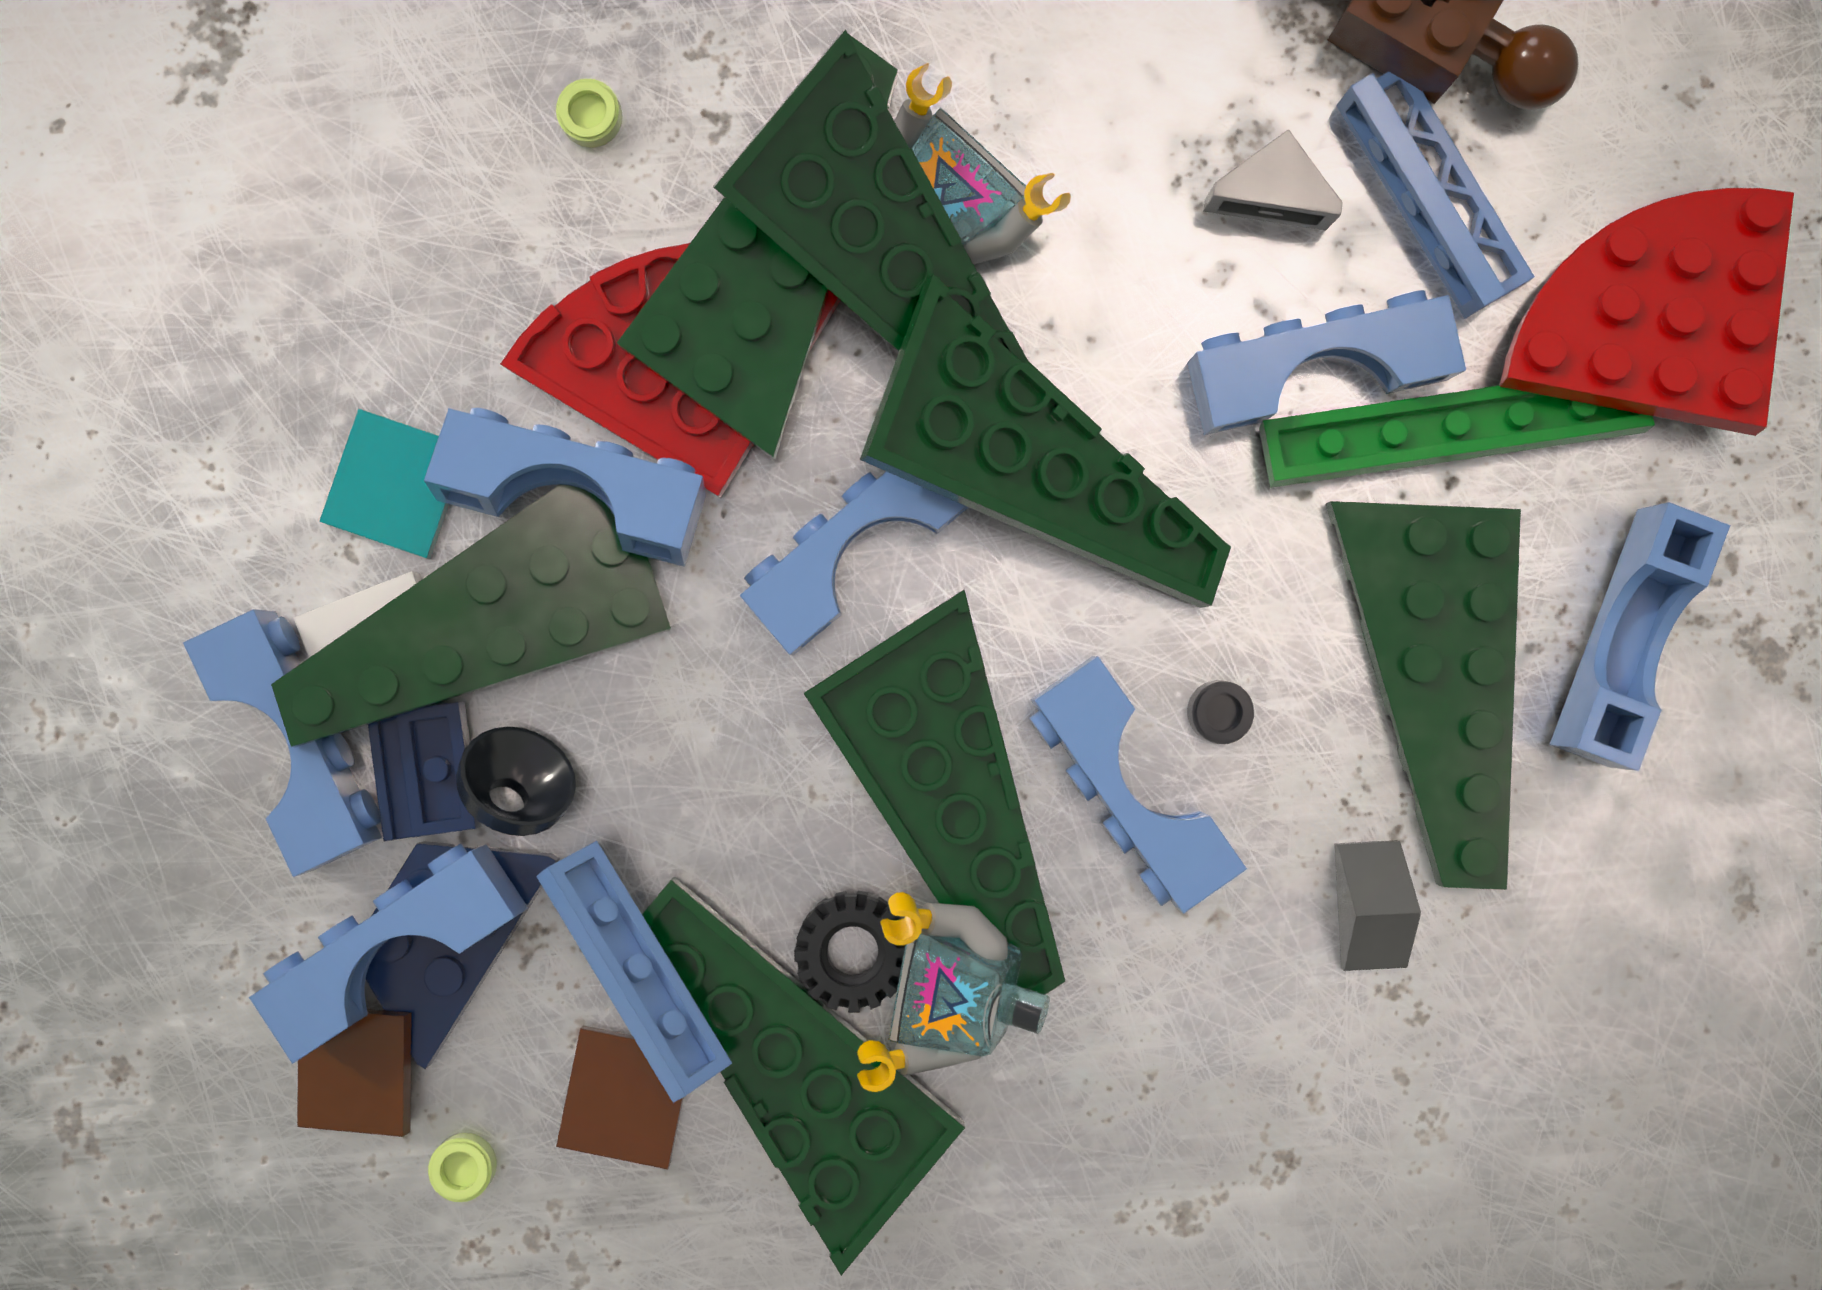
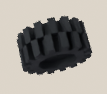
M847 891L836 893L834 897L828 900L826 898L823 899L811 913H808L796 938L794 962L798 964L797 974L801 983L805 982L810 988L808 993L816 1001L820 997L827 1002L826 1007L836 1011L838 1006L848 1008V1013H859L861 1007L869 1006L870 1010L881 1006V1001L887 996L891 998L898 991V986L901 982L907 945L890 943L884 937L880 921L886 918L890 920H901L903 918L895 916L890 912L886 900L881 897L876 899L868 896L869 892L857 891L856 894H847ZM860 927L874 937L878 946V957L874 965L866 972L850 975L839 971L832 964L828 954V944L832 936L843 928Z

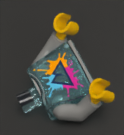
M926 63L914 69L908 75L906 92L910 99L904 100L894 121L934 188L962 239L961 243L972 263L977 264L1010 255L1043 223L1042 215L1060 212L1067 208L1071 201V195L1069 192L1063 193L1052 204H1048L1043 197V187L1046 182L1055 176V173L1038 175L1025 185L941 107L933 115L929 107L949 95L952 89V81L947 76L939 83L935 95L928 93L922 85L923 74L929 67V63Z
M897 892L889 898L890 912L895 916H905L901 920L886 918L880 921L884 937L890 943L905 945L888 1038L889 1041L897 1044L895 1050L888 1051L883 1043L875 1040L866 1041L859 1047L857 1055L860 1063L882 1062L876 1069L862 1070L857 1074L859 1082L864 1089L872 1092L885 1090L894 1081L896 1070H899L905 1076L980 1059L982 1056L991 1055L1006 1034L1009 1025L1035 1034L1041 1032L1047 1017L1050 997L1017 986L1022 952L1018 947L1008 943L1006 937L978 908L964 905L925 903L919 909L916 906L915 900L904 892Z

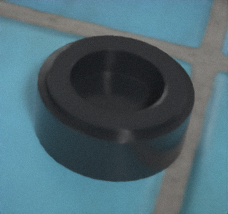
M1214 680L1204 683L1194 691L1188 702L1187 715L1192 729L1201 738L1216 744H1230L1241 739L1251 728L1254 719V705L1249 694L1241 686L1228 681Z

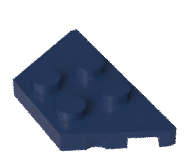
M427 841L417 843L388 890L406 879L412 888H415L432 877L433 873L427 865L455 847V845ZM477 846V847H475V848H471V847H464V848H465V850H466L467 853H468L469 851H471V850H473V849H476V848H478V847H480V846ZM489 847L529 909L542 889V885L536 876L550 865L558 862L560 858L553 853L540 852L534 854L502 851L503 849ZM377 907L371 916L379 912ZM528 909L460 954L435 939L418 935L390 938L377 951L369 965L366 981L385 1011L411 1012V1055L417 1065L426 1069L433 1063Z

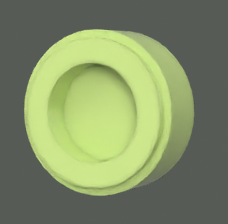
M588 78L576 80L566 86L559 95L556 104L557 120L564 133L574 143L589 148L599 147L610 142L619 132L622 124V109L616 95L605 83Z
M472 1133L455 1134L447 1138L432 1154L428 1165L430 1183L440 1196L449 1201L467 1202L481 1195L492 1182L497 1168L496 1155L491 1145L482 1137Z

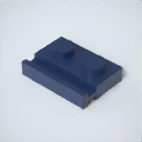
M465 702L426 706L368 724L384 842L482 827L481 823L468 812L462 803L456 785L459 762L464 750L470 743Z

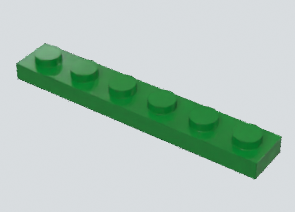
M1499 385L1267 419L1262 421L1259 431L1270 488L1641 434L1655 426L1653 416L1525 392L1500 387Z

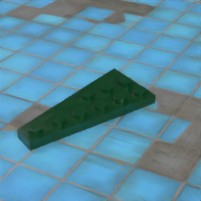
M845 29L715 183L713 188L898 352L900 351L925 280L934 274L951 289L948 293L951 298L973 318L979 315L996 331L993 336L1021 362H1027L1028 359L1013 332L1006 325L990 296L989 288L981 274L974 267L961 243L962 239L913 150L908 147L888 110L889 107L877 85L875 86L857 54L858 51Z
M849 34L874 85H877L889 107L898 80V69ZM723 198L618 340L617 344L628 354L775 460L781 444V436L800 385L799 380L811 343L814 341L829 290L726 198Z
M933 274L925 280L860 460L1199 608L1212 606L1231 546L1177 497H1168L1144 475L1143 471L1145 468L1129 453H1120L1100 434L1102 428L1029 361L1021 362L993 336L996 331L979 315L973 318L948 295L951 289Z
M559 484L273 682L271 686L291 747H298L669 631L671 627L648 557L622 550L616 531L615 517L602 500L584 489Z
M1327 502L1325 503L1331 525L1334 524L1344 556L1341 560L1347 580H1351L1362 618L1359 622L1385 711L1391 717L1399 744L1397 752L1403 771L1407 772L1417 806L1415 814L1435 882L1439 886L1448 888L1507 890L1521 509Z
M964 589L804 692V695L938 903L976 907L1006 937L1008 944L1007 958L1001 961L1000 968L996 973L986 977L994 989L1001 984L995 991L996 993L1000 991L999 997L1004 1003L1007 979L1014 966L1019 963L1010 1014L1013 1016L1017 1000L1032 1004L1066 981Z
M673 877L642 913V916L732 1062L731 1065L720 1072L725 1079L723 1083L774 1167L779 1168L799 1201V1208L810 1226L813 1225L830 1252L829 1257L842 1276L965 1129V1122L910 1075L904 1076L899 1070H896L894 1081L885 1090L872 1092L864 1089L859 1082L857 1074L862 1070L876 1069L882 1063L877 1061L870 1064L860 1063L857 1051L868 1040L831 1008L826 1007L827 1005L819 998L816 1001L808 993L809 990L676 877Z

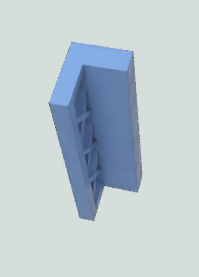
M1387 72L1378 78L1372 73L1351 85L1336 106L1464 319L1535 277L1423 91L1391 72ZM1394 85L1398 87L1409 105L1405 124L1385 93L1386 90ZM1417 120L1424 131L1415 129ZM1416 143L1434 147L1442 160L1438 177L1435 176ZM1449 173L1456 185L1447 183ZM1448 196L1467 201L1474 213L1470 232ZM1482 228L1489 239L1480 237ZM1481 250L1499 254L1511 277L1500 283Z
M597 841L550 865L536 876L673 1103L687 1096L732 1064Z

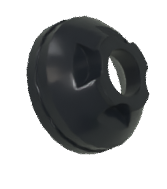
M518 727L493 728L482 732L471 740L461 756L456 774L457 791L468 812L483 825L507 835H534L551 828L569 808L576 790L575 773L571 762L564 752L541 734ZM496 787L512 789L522 798L524 807L518 811L503 810L493 803L489 791Z

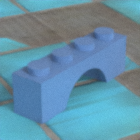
M1425 290L1413 291L1388 299V309L1365 314L1363 304L1351 305L1326 313V323L1303 328L1301 319L1296 318L1264 327L1265 336L1241 342L1239 333L1234 332L1202 341L1203 350L1197 351L1187 362L1203 434L1209 435L1262 423L1263 420H1267L1277 414L1281 392L1289 375L1297 366L1314 359L1336 358L1354 363L1372 375L1386 394L1448 381L1466 371V366L1449 295L1427 300Z
M448 408L424 479L436 501L499 517L514 500L530 490L557 484L575 486L594 494L611 510L615 517L616 531L623 551L685 567L706 498L703 476L695 474L696 471L692 466L671 458H660L657 463L634 458L633 453L629 449L607 441H598L595 447L571 441V437L564 431L548 425L536 424L532 430L508 424L509 421L504 416L484 408H472L470 413Z
M869 472L844 492L841 497L847 505L830 520H827L820 513L793 536V539L799 546L780 562L772 554L754 567L744 577V580L750 587L739 596L787 653L795 655L841 616L835 592L836 570L844 551L857 536L871 527L889 522L912 523L938 534L969 507L889 472H885L878 479Z
M1670 502L1637 509L1551 739V746L1610 768L1632 771L1640 770L1662 711L1655 696V678L1662 650L1683 610L1695 596L1708 587L1731 525Z
M253 609L183 642L210 701H237L256 707L277 724L286 739L291 759L290 779L282 799L265 819L293 877L314 871L382 838L377 828V825L381 822L379 809L370 793L365 789L360 790L349 767L354 765V758L344 737L341 734H336L298 747H291L271 686L273 682L300 664L295 653L300 650L298 637L291 624L284 617H278L276 611Z
M1099 656L1090 657L1030 699L1038 710L1037 713L1029 718L1050 749L1059 743L1062 744L1075 763L1066 770L1067 774L1087 801L1098 796L1111 814V817L1102 822L1104 827L1124 854L1132 848L1139 854L1148 867L1139 876L1160 906L1171 900L1173 905L1184 914L1247 870L1210 815L1201 811L1181 815L1157 813L1145 808L1130 793L1120 771L1119 743L1124 727L1135 711V708Z
M462 844L453 847L427 865L433 873V876L415 888H412L407 879L373 900L379 912L360 924L357 923L353 915L346 918L318 937L324 948L304 960L299 951L263 973L269 984L251 995L249 999L292 1064L368 1015L365 1002L366 974L373 957L390 938L405 935L425 936L447 945L460 954L528 909L487 844L468 853Z

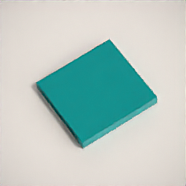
M358 408L319 522L431 559L450 505L436 501L424 481L439 436Z

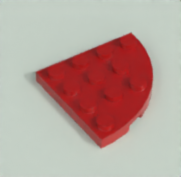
M1722 188L1696 191L1660 200L1634 210L1608 224L1583 242L1563 261L1534 298L1512 339L1506 355L1500 387L1756 436L1767 428L1794 192L1764 188Z
M690 243L648 251L626 258L594 273L589 277L590 281L569 293L555 306L551 304L542 311L518 337L500 363L501 366L656 460L671 458L692 466L696 471L695 474L703 476L705 489L719 498L722 497L753 444L628 354L617 344L618 340ZM829 291L809 352L841 301L831 291Z

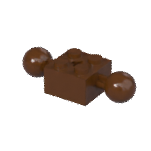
M1351 0L1327 39L1330 43L1383 74L1391 72L1423 91L1427 100L1433 104L1439 100L1459 77L1472 54L1492 65L1494 85L1500 96L1509 104L1526 110L1546 108L1563 98L1572 87L1579 66L1576 47L1570 37L1562 30L1550 25L1534 24L1514 31L1493 19L1504 0Z

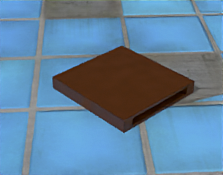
M367 1009V1016L298 1060L297 1127L404 1137L410 1133L411 1012Z
M583 1025L580 1028L556 1147L668 1170L684 1097L674 1103L672 1102L632 1035Z

